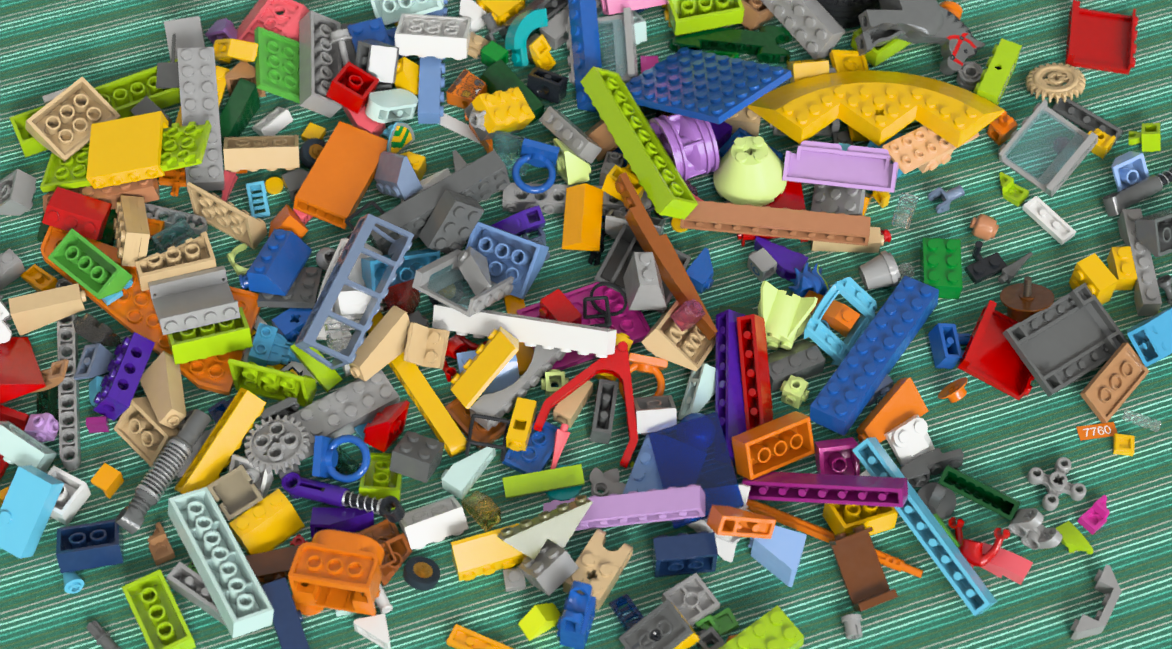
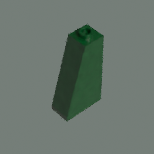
M240 78L219 117L222 151L224 137H239L261 107L256 84Z

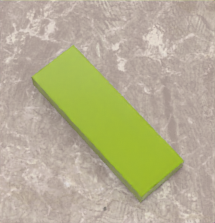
M294 344L290 346L289 349L326 392H329L343 380L335 370H331ZM309 347L311 350H313L314 352L323 357V355L317 349Z

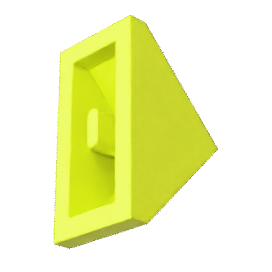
M554 603L538 604L518 623V626L526 638L531 641L556 626L562 615Z

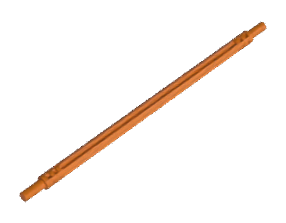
M699 478L696 484L700 485L703 490L721 487L702 478ZM747 499L746 505H748V508L746 509L751 512L775 518L778 523L828 543L835 539V534L830 530L756 500ZM875 549L880 564L921 578L923 570L906 564L902 559Z

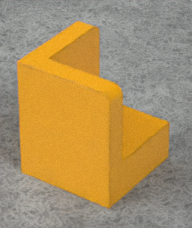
M106 463L102 465L91 479V483L102 489L105 496L109 499L124 482L121 472Z

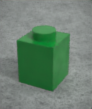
M494 41L484 45L480 51L481 63L488 67L500 59L505 64L509 62L508 50Z

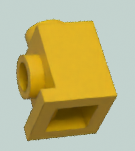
M1096 128L1093 133L1098 135V143L1090 152L1103 159L1113 147L1116 137L1114 135L1111 137Z

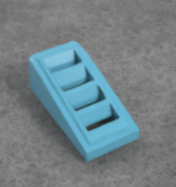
M264 180L247 183L246 189L251 216L255 218L269 217L270 210ZM262 190L261 193L252 194L253 191ZM263 196V199L253 200L255 197ZM264 202V205L254 207V204ZM265 209L266 211L255 214V210Z

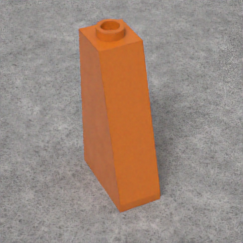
M911 377L899 379L856 429L860 443L871 437H876L880 443L886 439L884 434L914 415L921 417L929 412Z

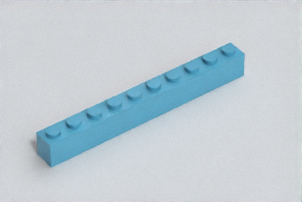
M876 437L865 439L852 450L871 476L905 478ZM907 480L908 498L904 507L894 508L973 615L982 614L994 605L997 600Z

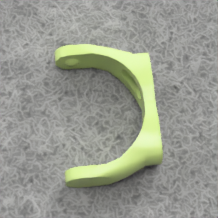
M246 243L236 246L227 254V258L237 275H246L249 268H244L234 261L236 254L247 249Z

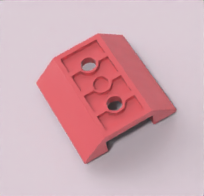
M259 0L237 28V40L255 43L254 30L257 27H261L299 42V21L309 12V9L305 5L293 0ZM281 11L285 12V13L282 14V15H277V14H276V13L281 12Z

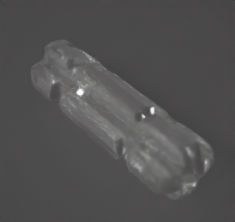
M1125 409L1122 415L1124 421H1133V424L1144 428L1150 427V430L1155 432L1160 430L1162 422L1154 419L1153 421L1145 415L1133 414V411Z

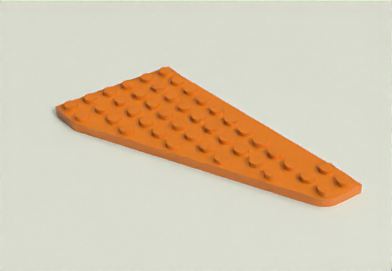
M49 226L41 244L42 257L47 264L69 282L77 284L78 282L48 259L49 255L68 234V231ZM84 237L121 266V259L117 258L118 249L116 247ZM121 266L133 276V284L128 289L123 288V296L108 306L102 299H97L79 284L80 289L85 290L86 296L132 334L136 332L155 342L154 352L160 355L165 351L172 355L167 335L162 334L150 291H141L136 267ZM230 287L234 300H237L238 306L243 309L250 327V333L252 334L261 309L257 304L259 293ZM246 349L180 364L181 374L199 389L229 396L234 382L228 360L230 358L242 361Z

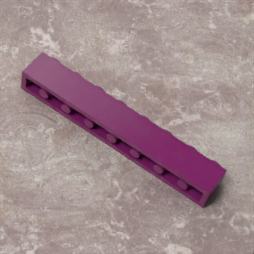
M769 472L753 480L744 478L742 481L743 484L751 486L748 499L904 507L908 498L907 478Z

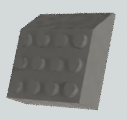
M623 224L594 279L599 283H614L622 288L625 294L623 277L634 252H644L630 226ZM675 249L686 270L692 257ZM662 280L666 305L668 306L673 294ZM607 286V287H609V288H611V289H613V290H615V291H618L617 289H615V288H613V287ZM656 310L662 314L665 312V310Z

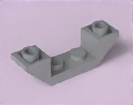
M1107 564L1103 571L1098 570L1094 578L1097 581L1094 589L1106 594L1101 603L1105 607L1103 611L1098 610L1094 619L1085 614H1082L1080 620L1075 619L1070 629L1074 631L1071 637L1072 640L1102 633L1122 591L1111 567Z

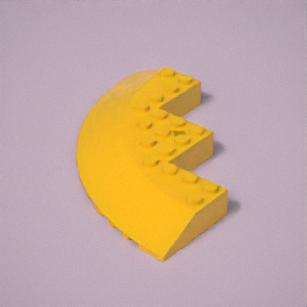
M876 70L844 71L804 78L772 90L747 106L799 144L802 141H807L838 118L877 146L882 145L916 120L956 148L1005 111L986 98L940 80L920 75Z

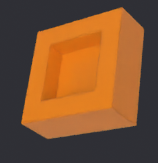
M147 218L150 231L149 239L160 241L166 226L165 222Z

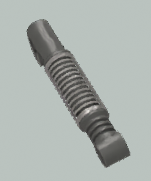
M199 409L186 412L187 416L177 426L180 431L176 437L169 440L168 444H166L167 447L161 452L162 455H159V458L156 459L157 462H154V466H151V469L148 470L149 473H146L147 477H143L144 480H141V484L136 487L134 498L128 504L129 506H126L118 514L115 522L130 534H134L144 522V516L152 505H156L159 502L164 491L167 490V487L170 486L169 484L175 479L174 476H177V473L180 471L179 469L182 468L187 458L190 457L193 452L192 447L211 421V418L205 412Z

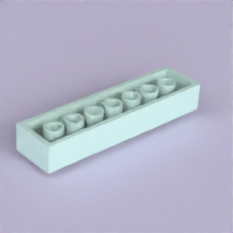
M204 487L169 498L168 515L232 638L272 625L274 609L208 488Z

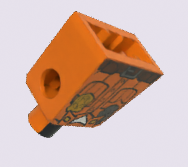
M464 69L446 92L447 103L466 109L468 102H472L479 94L487 93V85L474 74Z

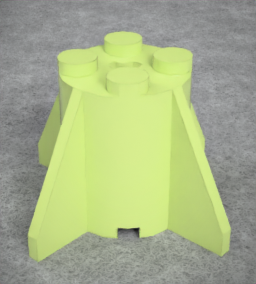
M763 281L761 285V299L758 304V316L763 317L765 320L767 347L772 350H778V348L791 350L794 341L804 332L811 317L810 312L816 306L818 298L800 297L794 293L791 297L786 295L787 291L778 290L767 281Z

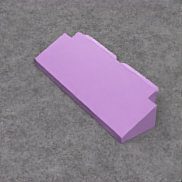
M805 140L798 146L797 153L786 151L782 180L894 193L899 164L897 162L890 164L891 156H889L887 149L851 145L847 151H842L840 144Z

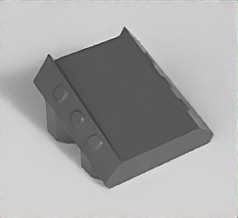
M289 397L264 409L261 420L263 419L268 422L269 416L275 420L277 415L280 416V419H283L285 415L289 416L298 411L299 403L297 398Z

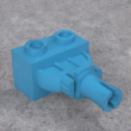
M259 323L247 362H254L264 367L280 363L288 365L291 361L301 363L289 349L294 343L288 342L284 336L277 333L278 328Z

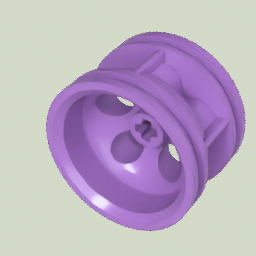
M678 114L668 117L661 115L658 118L650 119L649 124L684 182L700 174L706 175L709 172H715L719 168V150L710 122Z

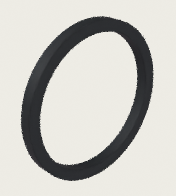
M600 282L592 288L590 297H593L595 289L600 286H610L621 293L624 299V306L617 312H610L611 316H617L626 309L627 297L623 289L611 282ZM594 300L591 301V304L598 312L606 314V311L599 308Z

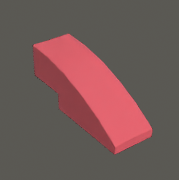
M983 543V554H985L992 547V545ZM1000 548L997 555L981 568L999 578L1005 576L1021 585L1033 562Z

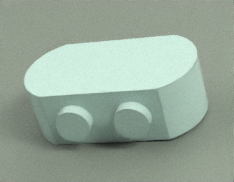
M400 88L371 92L365 114L370 119L379 123L413 119L418 98L412 92Z

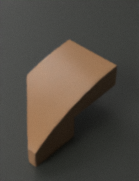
M160 522L155 525V532L148 538V548L157 566L176 558Z

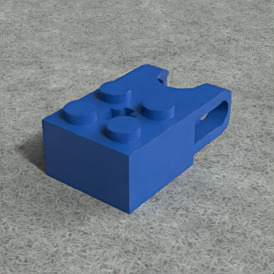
M573 581L569 598L566 597L564 610L558 621L557 628L559 629L557 636L560 637V645L574 649H585L596 613V597H592L591 585ZM577 590H580V591L584 592L585 594L578 593Z

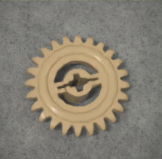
M1063 63L1039 65V68L1035 67L1026 77L1027 91H1030L1031 96L1034 92L1036 99L1039 95H1042V102L1045 97H1048L1049 103L1053 97L1056 99V103H1058L1060 97L1063 98L1065 103L1066 96L1072 101L1073 94L1078 98L1079 93L1082 94L1085 89L1086 83L1084 74L1079 69H1076L1074 66L1070 67L1069 64L1063 65Z

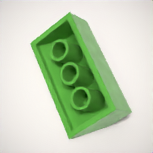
M73 228L48 257L50 261L99 300L120 292L133 277Z

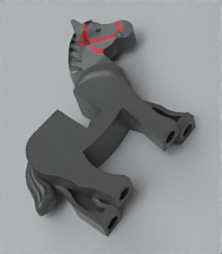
M879 0L882 10H865L858 16L863 31L861 35L855 38L859 56L865 55L873 47L882 46L894 39L915 44L937 43L941 46V55L943 57V60L940 62V71L949 76L962 68L966 58L976 55L977 50L985 46L983 42L973 37L970 30L960 19L947 9L939 6L937 0Z

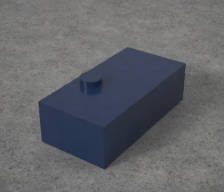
M284 577L261 585L274 609L272 622L281 648L310 649L301 622H304L301 611L296 610L286 578Z

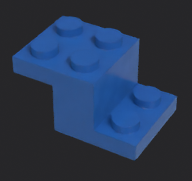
M381 17L347 26L350 36H353L351 41L356 54L359 40L374 39L395 46L397 27L386 30ZM399 54L398 60L401 59L402 57L409 58L410 55H409V56H401V55Z

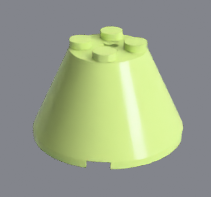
M760 136L736 138L734 144L719 161V168L713 174V182L717 193L729 200L730 203L740 205L765 206L773 202L774 198L780 193L782 194L787 184V181L782 180L783 162Z

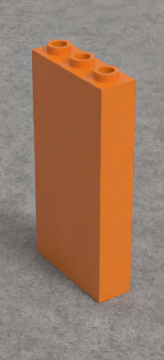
M339 121L297 192L293 208L346 229L345 219L355 213L374 179L380 154L383 151H387L388 140Z

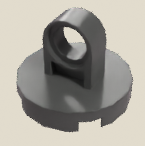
M933 482L922 486L918 491L919 497L932 514L937 513L941 519L945 520L953 514L956 506V496L952 490L940 485L938 482Z

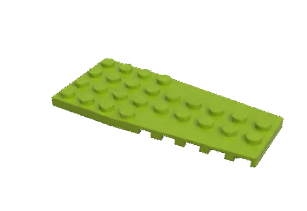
M206 120L205 124L197 125L195 121L189 122L187 126L172 123V127L163 129L160 163L163 172L202 163L212 127L209 120ZM89 143L65 162L54 153H51L40 185L42 192L55 191L57 187L73 189L92 186L86 179Z

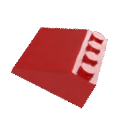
M11 337L8 342L0 344V404L46 387L28 337Z

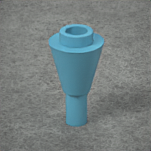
M75 571L63 573L65 592L78 593L83 588L84 581Z

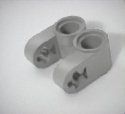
M1037 508L1018 509L1008 526L1013 534L1022 537L1021 542L1023 545L1033 550L1054 548L1063 538L1056 528H1046L1041 524L1044 516Z

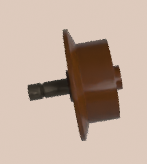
M1027 276L1024 277V283L1013 284L1004 288L1000 293V300L1007 307V315L1015 321L1022 322L1038 311L1050 307L1054 303V294L1044 286L1033 284L1032 278Z

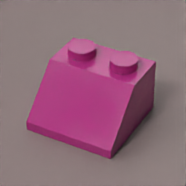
M850 437L815 441V462L818 474L859 476V459L852 451L858 446L855 439Z

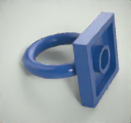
M524 138L520 158L514 163L512 168V177L515 184L521 190L531 194L543 193L550 189L556 179L555 167L560 147ZM524 163L539 168H546L549 172L548 180L540 186L527 185L520 178V168Z
M342 435L335 439L315 436L312 476L350 483L360 479L367 472L370 465V451L361 438L355 435ZM343 443L357 445L362 453L360 468L350 475L341 474L335 469L338 463V451L336 448Z

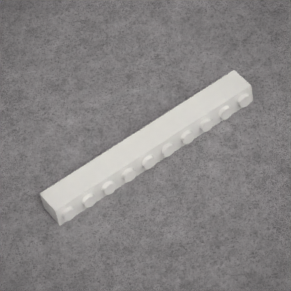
M443 303L434 305L432 328L448 330L450 333L451 331H456V335L466 336L473 334L474 338H485V336L488 337L493 329L498 330L501 326L518 339L519 342H525V346L535 347L537 344L542 345L543 349H554L556 347L560 348L561 352L575 350L580 355L594 353L595 357L607 358V355L615 353L617 331L615 329L484 309L468 317Z

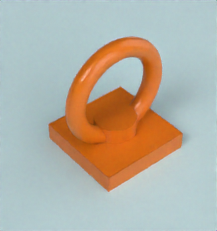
M629 353L630 372L632 373L636 370L642 373L654 374L657 379V390L653 396H663L665 379L660 370L667 368L668 361L661 358ZM619 381V390L624 399L623 385Z

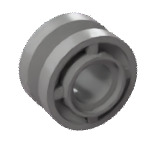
M965 62L958 71L956 77L957 84L966 90H974L977 83L982 81L980 80L983 72L982 67L975 62Z

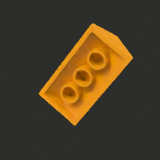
M584 183L566 189L562 249L600 251L604 193L600 188Z

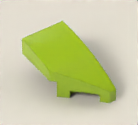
M1000 172L999 178L1003 198L1019 207L1029 196V190L1014 184V178Z
M1070 521L1056 527L1063 537L1061 543L1065 547H1069V553H1074L1077 550L1086 551L1090 555L1093 554V548Z

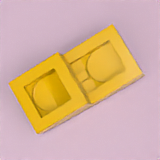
M543 34L538 36L529 45L530 52L536 67L549 71L556 62L549 52L551 47Z

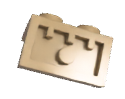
M411 322L407 331L408 338L404 349V361L422 367L443 369L450 331L428 328Z

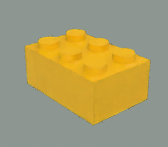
M825 503L822 516L835 535L841 532L851 533L853 532L852 528L862 524L865 527H872L873 531L869 532V534L874 535L895 528L898 512L894 507Z

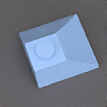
M1129 151L1116 157L1111 166L1118 192L1149 177L1143 153Z

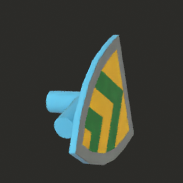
M395 122V124L389 125V129L383 131V135L389 138L387 152L399 154L415 140L413 129L404 122Z

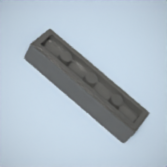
M1060 97L1058 103H1055L1052 107L1053 111L1088 132L1090 130L1094 132L1098 128L1111 137L1114 135L1116 137L1114 144L1124 133L1122 129L1067 97L1065 103L1063 98Z

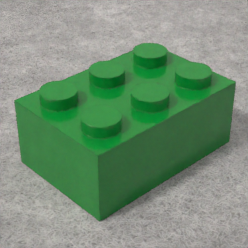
M923 238L919 250L920 282L939 289L938 298L959 299L962 290L961 240Z

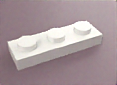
M1035 196L1023 205L1022 210L1061 245L1075 236L1076 231L1038 196Z

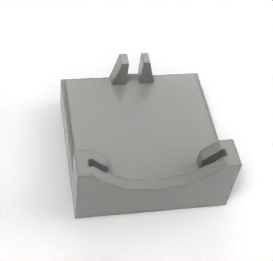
M697 573L662 595V602L669 599L692 628L696 622L720 608V603Z

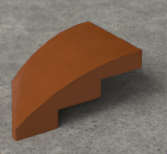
M386 519L358 532V534L373 538L384 549V558L380 567L382 575L381 584L383 586L388 584L389 580L412 553L405 534H400L395 523H391Z

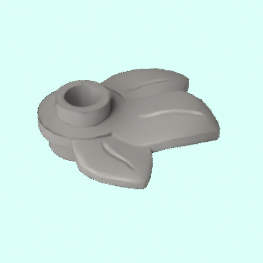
M594 468L589 476L592 484L591 495L602 497L613 493L623 494L626 484L619 482V470L615 468L602 473L598 468ZM603 490L604 493H598L597 491Z

